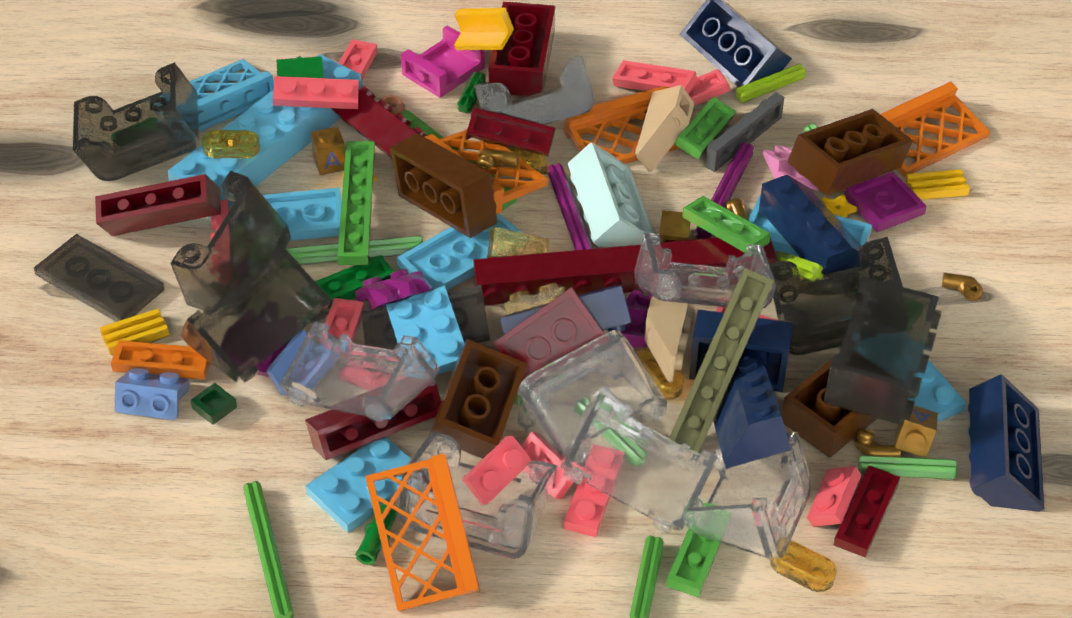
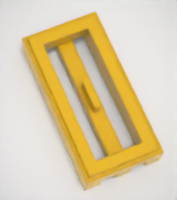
M962 169L906 175V185L921 200L968 196L970 191L969 185L966 184V178L962 177Z
M159 308L99 327L110 355L115 353L119 339L122 341L149 343L170 336L167 324H165L163 316H161Z

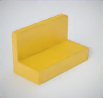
M506 8L458 9L454 16L461 33L454 46L456 50H502L514 30Z

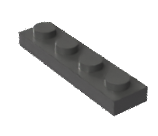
M775 92L768 99L761 101L759 106L753 111L746 113L734 126L727 128L725 133L719 138L712 140L706 148V168L713 172L717 171L733 158L741 143L750 144L782 118L785 97Z

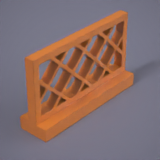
M951 81L880 114L902 132L906 127L919 130L918 136L904 133L913 140V143L917 144L916 150L909 149L906 156L915 158V163L909 166L903 163L902 167L897 169L904 178L907 174H913L987 138L990 134L987 127L955 95L958 88ZM953 106L960 113V116L947 114L945 109ZM928 117L938 119L939 126L924 123V120ZM944 121L959 124L958 130L943 127ZM963 125L973 127L978 133L963 132ZM923 131L938 134L937 140L924 138ZM942 135L957 138V143L942 142ZM921 145L936 148V153L921 152Z
M667 86L567 112L565 114L563 131L567 139L572 138L579 153L591 143L581 139L580 135L590 133L595 135L593 143L596 145L600 137L614 142L611 149L600 145L597 146L623 163L627 164L637 161L635 152L642 128L629 124V122L637 119L644 121L652 92L667 89ZM612 126L621 128L618 135L604 131V129ZM625 130L639 135L637 141L634 142L623 138ZM674 143L669 151L679 149V147ZM618 144L632 149L631 153L622 154L615 150Z
M467 129L442 139L437 138L433 134L425 136V138L450 150L465 160L477 161V163L472 164L478 167V154L484 149L511 152L503 145L480 140L481 142L468 140L471 137L466 136ZM451 147H456V148H460V149H459V150H454V149H452ZM464 149H473V150H480V152H470V151H463V150H464ZM521 158L517 168L502 167L497 164V166H493L491 169H483L495 175V177H492V189L497 206L496 214L502 212L504 203L546 187L548 184L547 177ZM499 175H502V176H510V177H516V178H515V180H514V179L499 178ZM519 178L532 179L533 181L519 180ZM503 187L513 188V189H510V190L504 192V188H503Z
M445 453L431 456V459L365 476L398 612L464 594L480 592ZM428 469L430 483L424 493L407 484L413 472ZM406 474L402 481L396 478V476ZM390 479L399 484L390 502L377 495L375 482ZM404 488L421 497L411 514L394 505ZM431 489H433L435 500L428 497ZM425 500L438 508L439 515L432 527L415 518ZM379 502L387 506L383 514ZM391 509L408 518L398 536L385 528L384 520ZM412 521L429 530L419 548L402 539ZM440 521L444 534L436 530ZM433 533L446 540L447 549L440 561L423 551ZM387 535L395 539L391 548ZM399 543L416 551L406 570L393 561L392 554ZM420 555L438 564L428 582L410 573ZM448 556H450L452 568L444 564ZM441 567L454 574L457 585L456 589L442 592L431 585ZM396 569L404 573L399 581ZM408 576L425 586L417 599L403 602L401 587ZM428 589H431V590H433L434 592L437 593V594L425 596V594L427 593Z

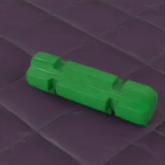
M476 71L472 74L462 96L457 102L459 112L467 114L472 111L482 88L486 84V75L484 73Z

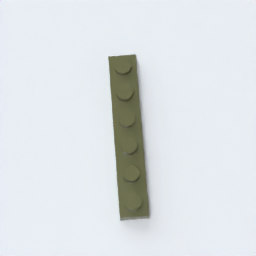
M744 268L667 441V447L697 459L774 284V280Z

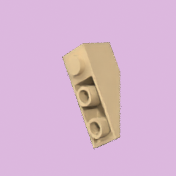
M682 85L652 92L635 152L637 159L648 172H652L675 143L678 136L689 125L694 102Z
M651 297L646 318L644 340L667 381L673 382L675 371L682 370L684 352L687 349L693 316L687 315L689 304L687 302Z

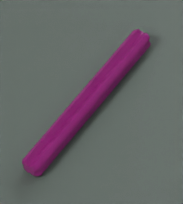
M743 142L739 145L711 198L713 202L725 208L726 202L733 195L753 156L754 147L752 144ZM698 226L696 227L695 236L697 239H709L711 237V233Z
M559 163L556 165L551 164L548 167V176L575 250L593 249L564 168Z

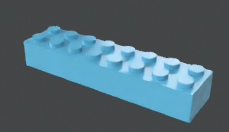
M321 54L316 56H322L323 78L359 80V89L362 88L361 74ZM273 89L167 171L169 181L206 174L220 187V200H228L230 208L312 142L311 132L329 128L340 117L331 108L273 106Z

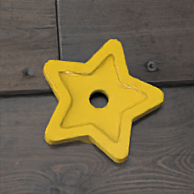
M840 195L835 199L823 197L821 200L833 215L848 218L849 214L857 212L856 206L847 203L845 195Z

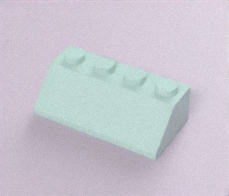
M591 142L568 162V166L571 172L570 179L578 193L577 199L582 204L585 213L583 215L591 230L590 237L592 241L600 248L658 243L630 167Z

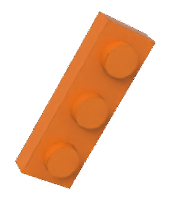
M119 340L111 361V367L113 372L127 373L130 369L142 368L148 370V373L160 375L161 373L172 372L179 374L181 378L205 380L212 360L211 348Z

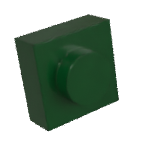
M213 383L190 400L192 409L212 425L237 408L236 399L216 383Z

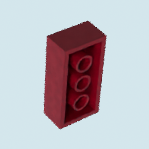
M503 1L502 8H506L514 30L502 50H492L488 67L489 93L543 98L555 34L556 6Z

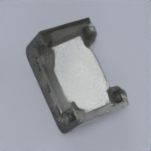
M583 55L570 58L569 62L564 66L562 76H559L562 87L512 100L508 87L502 83L489 84V82L474 86L480 109L543 125L585 114L593 108L595 103L586 57Z
M230 171L221 185V190L225 199L235 204L208 246L191 243L181 247L170 264L188 306L226 319H237L243 316L249 309L287 247L291 235L286 222L251 180L245 175Z
M282 245L269 255L272 259L271 261L257 267L253 275L211 308L207 306L202 313L198 310L186 320L180 333V337L188 346L236 383L240 380L247 383L260 371L257 367L309 324L312 323L316 326L329 314L326 309L332 300Z

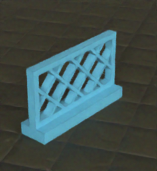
M242 59L148 98L150 106L174 127L176 135L182 140L242 114L274 89L273 75L268 71L261 73L246 60ZM244 70V73H236L238 71ZM229 81H239L238 83H228ZM205 91H215L214 93H204ZM181 101H190V103H180V102H181Z

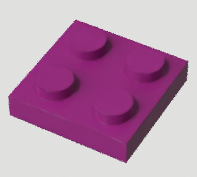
M893 171L845 190L846 200L851 205L857 207V212L869 224H872V228L877 233L922 216L926 212L927 206Z

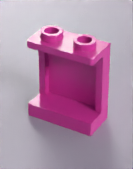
M447 25L443 28V39L425 52L418 55L407 49L401 53L402 75L441 98L471 78L474 72H480L485 68V50H456L454 44L460 32Z

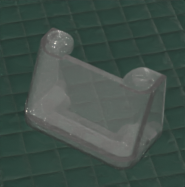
M644 233L634 273L637 286L658 300L717 307L728 306L744 268L774 280L761 245L748 244L747 252L738 258L729 255L726 268L671 262V249H663L659 234ZM775 280L763 308H766L773 299L776 289Z
M314 322L282 379L280 386L289 395L288 399L297 406L305 407L310 405L364 415L375 421H383V419L389 420L433 383L440 368L417 337L403 335L400 343H397L394 350L354 344L346 334H341L340 338H337L327 332L330 328L327 323Z
M618 330L609 331L531 373L521 382L518 388V424L528 435L531 432L539 433L573 467L579 466L587 460L590 441L637 414L644 423L656 422L666 414L667 401L629 340Z
M602 393L597 394L590 399L562 460L560 467L565 471L563 476L579 485L585 482L653 520L652 525L663 532L670 533L672 529L682 530L718 457L704 449L698 454L695 451L689 450L690 446L685 443L682 445L677 444L625 415L626 411L622 408L614 411L613 404L615 400Z
M432 431L408 464L431 459V456L445 453L469 547L511 559L522 557L531 543L555 482L557 465L543 461L529 462L523 469L521 479L515 477L487 505H481L462 480L475 466L460 462L461 447L454 438ZM428 469L413 472L407 484L424 493L430 483ZM404 488L400 494L399 508L411 514L421 497ZM431 489L428 497L435 500L433 489ZM425 500L415 518L432 527L439 515L438 508ZM399 513V518L404 525L408 518ZM413 521L408 528L426 535L429 530ZM440 521L436 530L444 534ZM433 533V537L442 539L441 537Z
M786 432L791 447L790 451L727 469L725 468L720 445H718L717 450L713 452L712 461L715 470L719 472L720 479L706 507L701 499H691L683 511L684 523L690 528L691 532L766 559L783 558L811 493V478L798 432Z

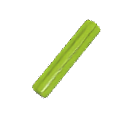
M796 64L738 87L735 96L739 99L740 103H745L806 77V68H803L802 64Z
M784 252L776 254V269L813 282L816 279L821 280L824 276L821 273L823 267L820 264Z

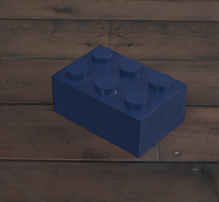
M698 309L693 335L689 379L695 380L724 313ZM758 318L740 361L747 358L757 359L762 357L773 391L783 393L793 323Z

